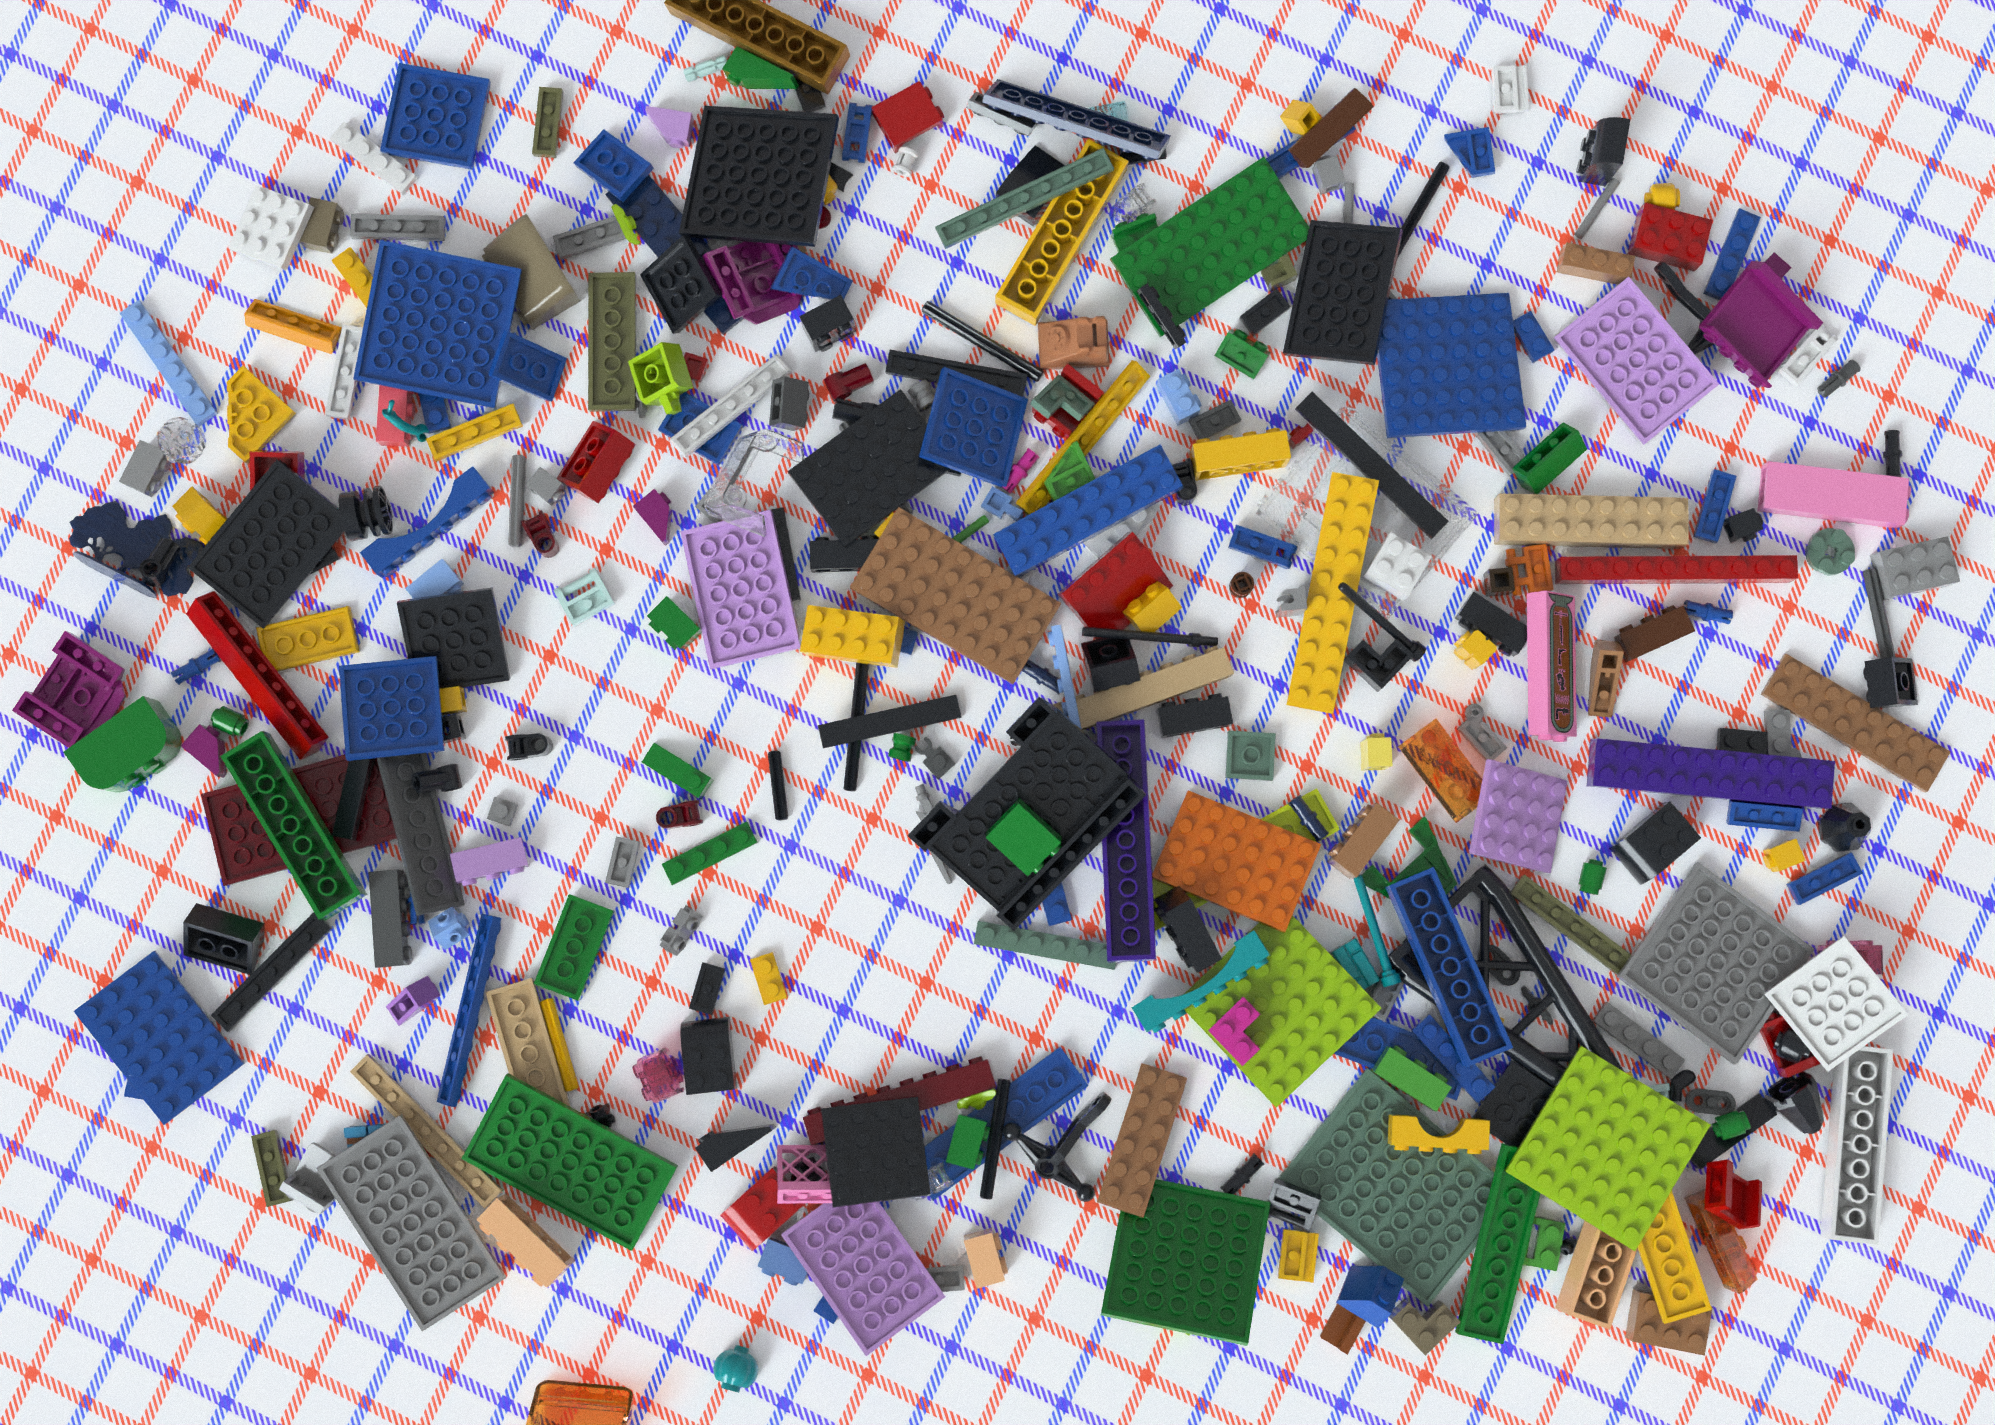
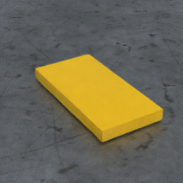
M349 606L268 624L264 629L256 627L260 650L278 672L360 653L351 607Z

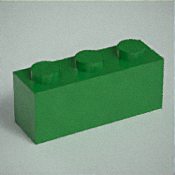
M1563 422L1512 469L1521 487L1533 494H1539L1580 457L1587 448L1579 431Z

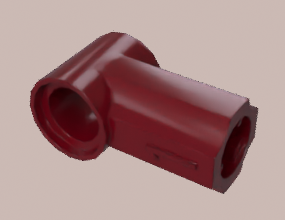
M864 363L844 373L842 371L827 376L824 382L833 402H835L836 398L845 399L852 392L874 383L867 364Z

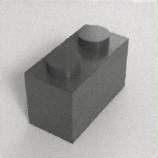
M786 376L773 380L769 426L790 431L805 428L808 419L806 411L810 395L808 390L809 382Z

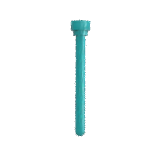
M1359 874L1353 880L1383 969V973H1381L1383 978H1380L1383 988L1401 983L1399 973L1392 969L1363 877Z

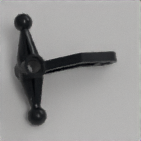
M1659 262L1654 267L1656 274L1673 297L1692 313L1701 324L1711 310L1686 289L1675 272L1665 262ZM1698 328V331L1687 345L1695 355L1715 345V343L1705 339L1703 336L1704 332L1700 328Z
M1104 1091L1101 1092L1074 1118L1055 1146L1044 1145L1022 1134L1021 1127L1015 1122H1009L1004 1126L1003 1136L1009 1141H1017L1035 1166V1171L1040 1177L1054 1179L1076 1190L1077 1198L1080 1201L1089 1202L1095 1196L1094 1187L1089 1183L1080 1182L1066 1163L1065 1157L1084 1130L1105 1111L1112 1098Z

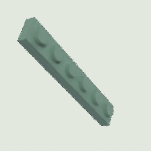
M982 921L977 922L974 945L1115 970L1116 963H1108L1107 944L1021 928L1013 931L1008 926Z

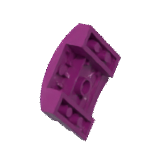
M742 242L727 248V245L702 256L734 319L743 317L757 325L798 308L802 295L770 289L790 247L799 250L797 245Z
M64 631L52 649L58 655L33 692L24 691L12 711L69 748L116 715L126 698L121 680L125 669L73 633Z

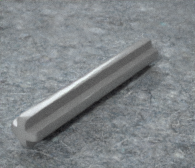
M513 455L511 460L508 545L511 547L522 546L523 526L521 521L524 514L526 458L523 455Z

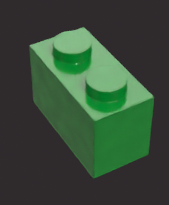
M668 596L647 615L651 620L648 625L658 634L662 631L668 637L665 641L674 650L679 648L683 652L702 633V630Z
M959 1113L946 1158L947 1163L973 1170L975 1164H981L984 1151L979 1150L982 1141H987L990 1127L986 1126V1120Z

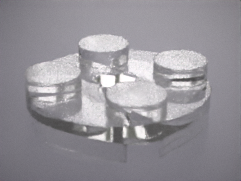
M184 417L168 419L156 433L159 448L165 454V458L171 463L189 464L195 462L206 448V437L202 429L197 424L192 425L187 422L189 419ZM178 436L186 440L184 445L177 440Z

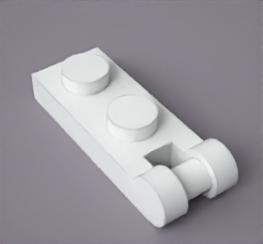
M1823 325L1818 330L1814 329L1778 370L1794 386H1797L1838 340L1834 334L1830 335L1825 331L1826 327ZM1820 338L1824 342L1823 345H1821L1816 339Z

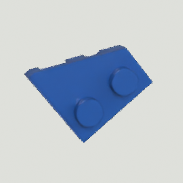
M1489 127L1444 134L1445 142L1472 178L1495 174Z

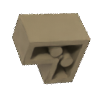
M1403 1299L1389 1316L1395 1325L1425 1356L1460 1323L1459 1319L1439 1300L1421 1315L1410 1302Z

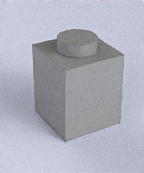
M1325 155L1314 163L1312 171L1320 195L1343 188L1346 180L1338 156L1330 157V155Z
M539 467L526 483V486L551 506L555 502L558 503L565 495L564 490L566 487L542 467Z

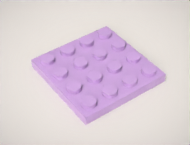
M1486 759L1469 854L1551 874L1568 781L1496 760Z

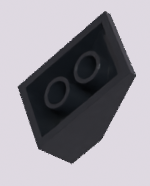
M1035 145L1004 180L996 192V198L1066 165ZM1052 200L1018 215V217L1034 227Z
M774 1124L723 1130L716 1134L712 1130L698 1139L700 1145L695 1147L710 1172H713L774 1130L776 1126Z

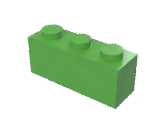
M1395 1045L1393 1048L1386 1046L1371 1071L1432 1111L1437 1112L1452 1088L1446 1084L1448 1079L1437 1072L1434 1075L1426 1071L1428 1066L1417 1059L1414 1061L1409 1060L1405 1057L1407 1052Z

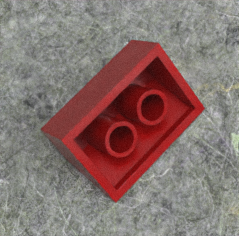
M592 421L556 479L587 499L599 504L601 499L606 496L613 480L619 475L621 467L631 456L636 444L617 430Z

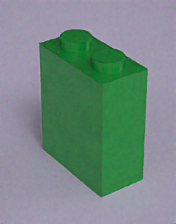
M1020 798L986 831L985 838L1027 876L1032 872L1037 873L1045 864L1043 860L1048 855L1054 856L1061 848V836Z

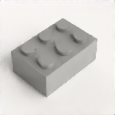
M1948 536L1879 551L1870 556L1872 567L1878 572L1884 601L1943 588L1961 582Z

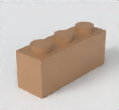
M1566 242L1559 253L1556 273L1619 285L1627 277L1631 279L1635 256Z

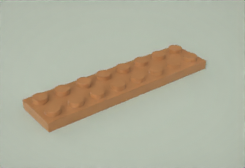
M1788 654L1782 656L1760 694L1785 710H1790V713L1924 793L1929 791L1951 753L1878 708H1870V703Z

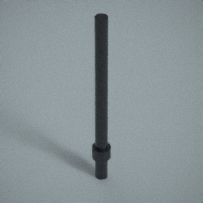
M1096 627L1082 628V636L1178 643L1188 644L1189 647L1218 645V637L1201 636L1200 633L1185 635Z

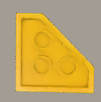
M242 365L227 381L228 448L246 464H249V452L262 450L296 413Z

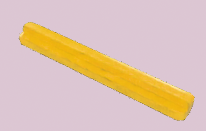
M552 998L542 1000L540 1002L565 1091L576 1090L579 1086L554 1000Z

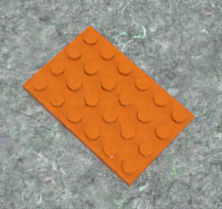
M1188 790L1152 876L1154 880L1174 888L1180 886L1188 894L1285 933L1321 844Z

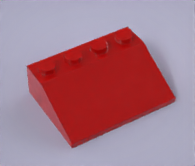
M1127 532L1057 595L1085 627L1124 630L1131 624L1123 613L1130 602L1138 599L1150 585L1155 584L1157 581L1168 587L1169 590L1173 587V584L1139 538L1133 532Z

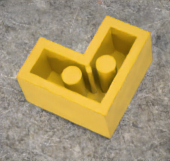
M193 486L172 506L177 512L175 517L182 523V526L191 534L196 531L201 535L199 540L205 545L228 519Z

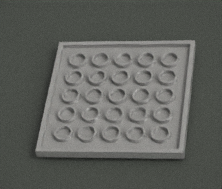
M1697 862L1693 865L1616 977L1735 1065L1739 1062L1775 1009L1764 993L1805 964L1815 949Z

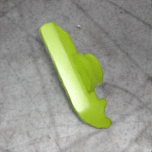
M617 204L612 205L611 208L628 242L639 245L640 241L637 240L638 234L633 232L636 229L633 217L631 215L627 217L624 210Z
M996 1089L961 1098L957 1103V1108L969 1109V1106H971L975 1110H980L986 1105L987 1101L994 1098Z

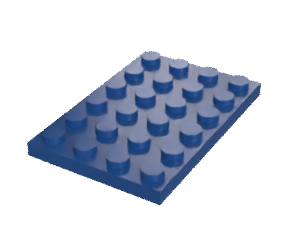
M156 950L73 1011L163 1125H166L245 1064Z

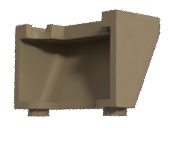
M527 213L518 218L483 248L485 254L481 256L485 262L522 269L516 305L520 309L517 315L524 326L529 324L532 330L581 302Z

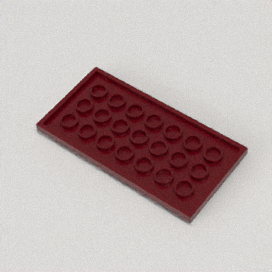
M345 755L292 769L331 835L349 762L346 760ZM377 758L374 759L356 841L333 836L343 854L397 839ZM237 784L201 794L223 886L237 884L288 869Z

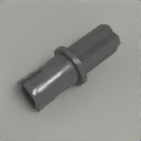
M1850 360L1838 371H1833L1831 377L1817 387L1818 394L1826 398L1839 387H1844L1846 381L1861 371L1859 364L1855 360Z

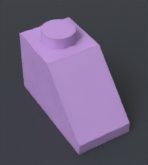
M646 106L645 111L649 120L667 144L674 148L690 147L694 125L692 113Z

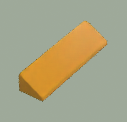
M254 299L244 313L245 324L248 327L329 354L334 352L342 327L258 299Z

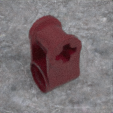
M542 510L539 511L537 516L527 521H521L525 532L542 556L552 558L557 555L559 543ZM545 541H552L549 549L542 550V544Z
M691 800L660 808L656 814V822L661 828L666 830L701 825L703 820L700 819L698 809L700 802L699 800ZM666 812H671L674 816L672 823L668 825L661 822L662 815Z

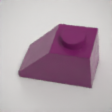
M654 488L633 505V508L666 546L669 544L672 509L669 507L671 501L663 491L659 494Z
M199 724L181 744V747L215 776L224 778L227 775L226 765L220 756L225 754V741L219 737L221 733L209 724L207 727Z

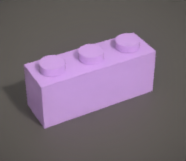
M522 837L450 854L457 884L462 883L463 886L476 884V879L486 877L487 881L501 878L500 873L509 871L510 875L525 872V867H529Z

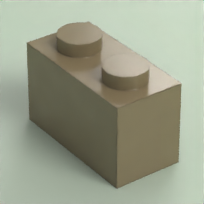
M310 197L308 204L312 205L314 210L300 239V243L304 248L332 254L333 248L337 247L339 235L337 234L339 225H342L344 222L343 209L338 203Z

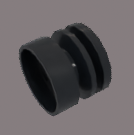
M381 485L374 486L373 492L370 488H365L363 490V500L356 490L339 494L340 518L349 541L367 539L369 528L375 537H379L381 531L384 535H389L393 532L391 505Z

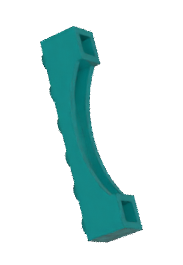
M1253 930L1234 942L1236 948L1228 963L1215 977L1203 986L1187 994L1172 998L1156 999L1154 995H1150L1131 1007L1146 1032L1153 1031L1154 1034L1166 1027L1164 1022L1172 1017L1174 1021L1187 1014L1185 1009L1191 1005L1197 1008L1207 1001L1206 996L1214 992L1215 995L1221 993L1228 988L1226 983L1233 979L1235 982H1238L1248 976L1246 971L1253 966L1257 970L1269 962L1267 958L1271 955L1256 931Z

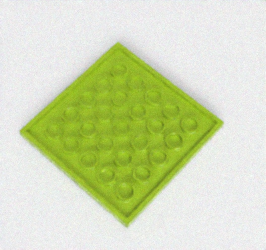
M1293 915L1285 933L1258 923L1250 931H1256L1271 956L1267 958L1269 961L1267 964L1257 970L1253 966L1246 971L1248 976L1238 982H1235L1234 979L1226 983L1228 988L1221 993L1215 995L1212 992L1207 995V1001L1197 1008L1191 1005L1185 1009L1188 1015L1276 1108L1381 1009L1374 999ZM1236 946L1229 950L1222 957V960L1209 969L1184 994L1196 990L1215 977L1228 963ZM1242 997H1245L1261 1013L1244 1031L1261 1049L1244 1066H1241L1208 1031Z
M1579 1046L1505 1171L1635 1251L1711 1124L1586 1048Z

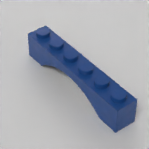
M472 466L454 480L451 493L445 505L428 524L404 536L378 538L359 553L376 575L381 578L389 577L397 571L396 567L403 562L407 563L415 558L416 552L421 548L425 549L435 542L434 538L441 533L449 532L454 527L453 524L456 521L470 516L473 508L487 503L494 491Z

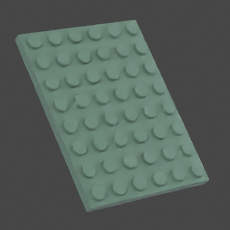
M1366 1068L1279 1175L1278 1179L1322 1195L1316 1214L1375 1264L1385 1266L1404 1278L1402 1286L1428 1307L1477 1245L1494 1172L1472 1154H1468L1466 1149H1458L1457 1153L1443 1152V1148L1433 1147V1152L1418 1151L1419 1147L1409 1146L1408 1151L1394 1150V1145L1388 1144L1389 1114L1416 1116L1423 1130L1432 1136H1443L1447 1133Z

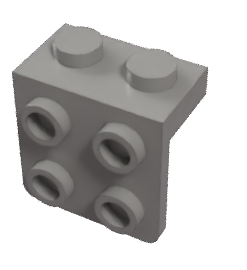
M315 1142L311 1143L307 1147L294 1174L283 1181L279 1190L286 1193L288 1198L297 1200L305 1205L309 1211L319 1215L333 1205L335 1197L316 1168L336 1155Z

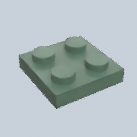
M1228 730L1225 778L1273 781L1276 733Z

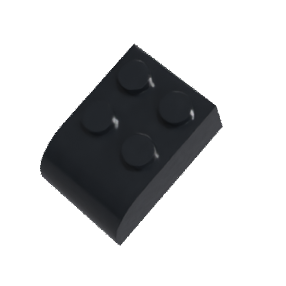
M1621 117L1603 118L1597 121L1592 130H1588L1587 136L1583 137L1580 146L1583 156L1582 159H1579L1576 173H1579L1578 182L1604 187L1609 183L1623 165L1631 119Z
M1671 801L1659 805L1609 849L1636 881L1642 885L1666 869L1699 841L1701 836Z
M730 1016L681 1022L680 1038L686 1095L737 1089Z

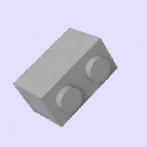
M139 440L119 482L152 498L153 494L157 493L160 489V480L164 473L170 469L173 456L158 447Z

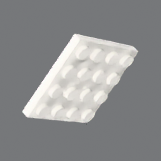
M1844 935L1764 993L1827 1072L1909 1015Z

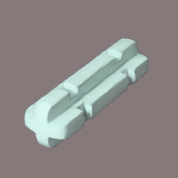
M721 55L715 57L716 60L710 59L696 64L694 68L692 66L685 68L683 73L687 82L696 80L698 76L702 78L717 72V69L721 71L727 62L726 57Z

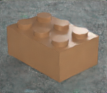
M1377 802L1372 805L1368 804L1359 811L1356 816L1359 819L1357 823L1350 824L1342 834L1345 839L1342 843L1335 844L1327 854L1330 856L1327 862L1349 879L1356 878L1400 821V819Z
M1633 1289L1625 1338L1636 1343L1705 1356L1712 1310L1664 1324L1653 1293Z

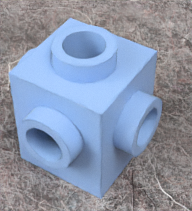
M453 906L428 921L433 938L444 950L470 936L467 925H469L468 919L464 913H458Z

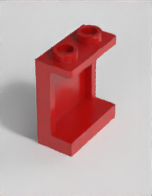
M920 81L871 107L875 121L895 154L899 152V148L903 147V144L936 126L938 129L943 127L944 114L938 105L934 106L931 101L933 99L931 91L927 86L923 87Z
M1066 364L1062 369L1061 376L1094 402L1095 406L1104 395V391L1069 364ZM1032 407L1033 417L1043 425L1046 422L1052 427L1051 431L1061 439L1063 437L1068 439L1087 416L1086 414L1078 421L1060 407L1047 419Z
M1772 1012L1760 1029V1033L1780 1077L1789 1078L1821 1064L1811 1051L1808 1058L1802 1057L1799 1063H1792L1776 1055V1050L1773 1047L1779 1031L1784 1032L1786 1028H1791V1026L1781 1014Z
M1728 1159L1708 1162L1704 1209L1739 1230L1759 1227L1761 1225L1762 1181L1759 1179L1747 1181L1733 1173V1162Z

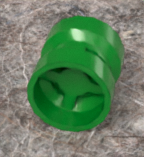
M894 733L892 737L893 747L889 749L888 757L911 762L912 754L910 750L915 746L916 738Z

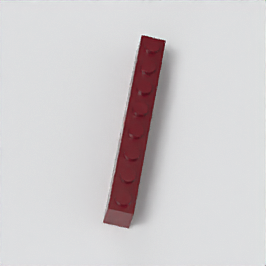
M982 1056L969 1059V1065L960 1067L959 1063L945 1067L946 1072L937 1074L936 1070L922 1074L923 1079L914 1082L913 1077L899 1081V1087L891 1089L890 1085L877 1088L876 1094L868 1096L867 1092L853 1096L854 1101L845 1103L844 1099L830 1103V1106L837 1107L918 1097L919 1110L922 1111L996 1088V1084L988 1059L983 1060ZM821 1106L807 1110L808 1115L803 1117L811 1145L824 1142Z

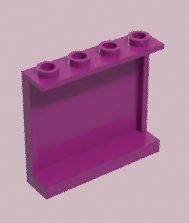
M1751 261L1699 325V328L1704 332L1703 336L1705 339L1719 347L1718 351L1720 354L1734 362L1733 366L1735 369L1749 377V383L1757 388H1771L1772 385L1768 382V379L1809 329L1818 330L1824 322L1765 262Z

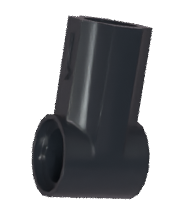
M836 398L832 419L853 424L878 405L869 402H861L860 404Z
M161 538L149 558L143 560L140 564L139 570L147 585L158 587L165 582L166 572L181 550L180 546L172 540ZM158 570L154 575H148L150 571Z
M458 764L445 765L435 770L421 771L413 774L412 785L417 794L438 790L448 792L463 787Z

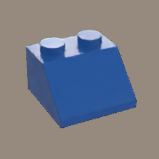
M1351 1266L1336 1303L1374 1327L1379 1328L1392 1314L1404 1278L1385 1266Z

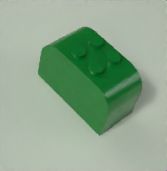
M142 696L63 753L88 786L121 793L133 787L138 788L146 783V778L151 774L162 772L167 767L166 764L179 753L182 737L178 727L160 701Z

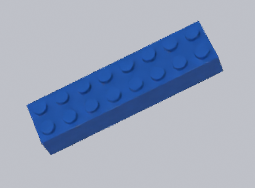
M1161 444L1003 528L994 533L993 536L1012 572L1019 578L1181 491L1183 485Z
M1434 867L1385 887L1462 1065L1469 1067L1512 1049L1511 1041Z

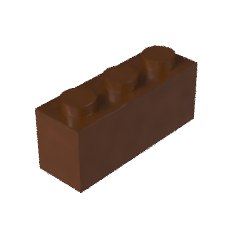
M1672 605L1661 610L1663 615L1654 618L1652 614L1641 619V625L1633 628L1632 624H1629L1619 629L1620 634L1613 638L1619 642L1624 651L1623 659L1625 663L1695 632L1684 606L1675 608Z

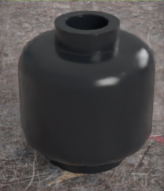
M1786 1028L1784 1032L1779 1031L1773 1047L1779 1058L1792 1063H1799L1802 1057L1808 1058L1810 1050L1793 1029Z

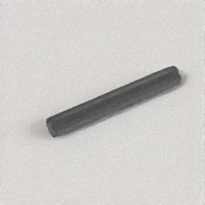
M1876 569L1863 571V577L1880 657H1896L1878 572Z

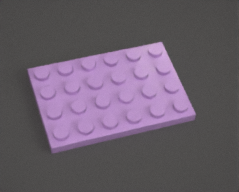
M1627 277L1554 337V340L1642 445H1645L1719 385L1717 380L1630 277Z
M771 509L680 531L710 669L713 670L800 649V634Z
M879 1202L832 1208V1203H823L781 1234L865 1356H868L946 1297Z

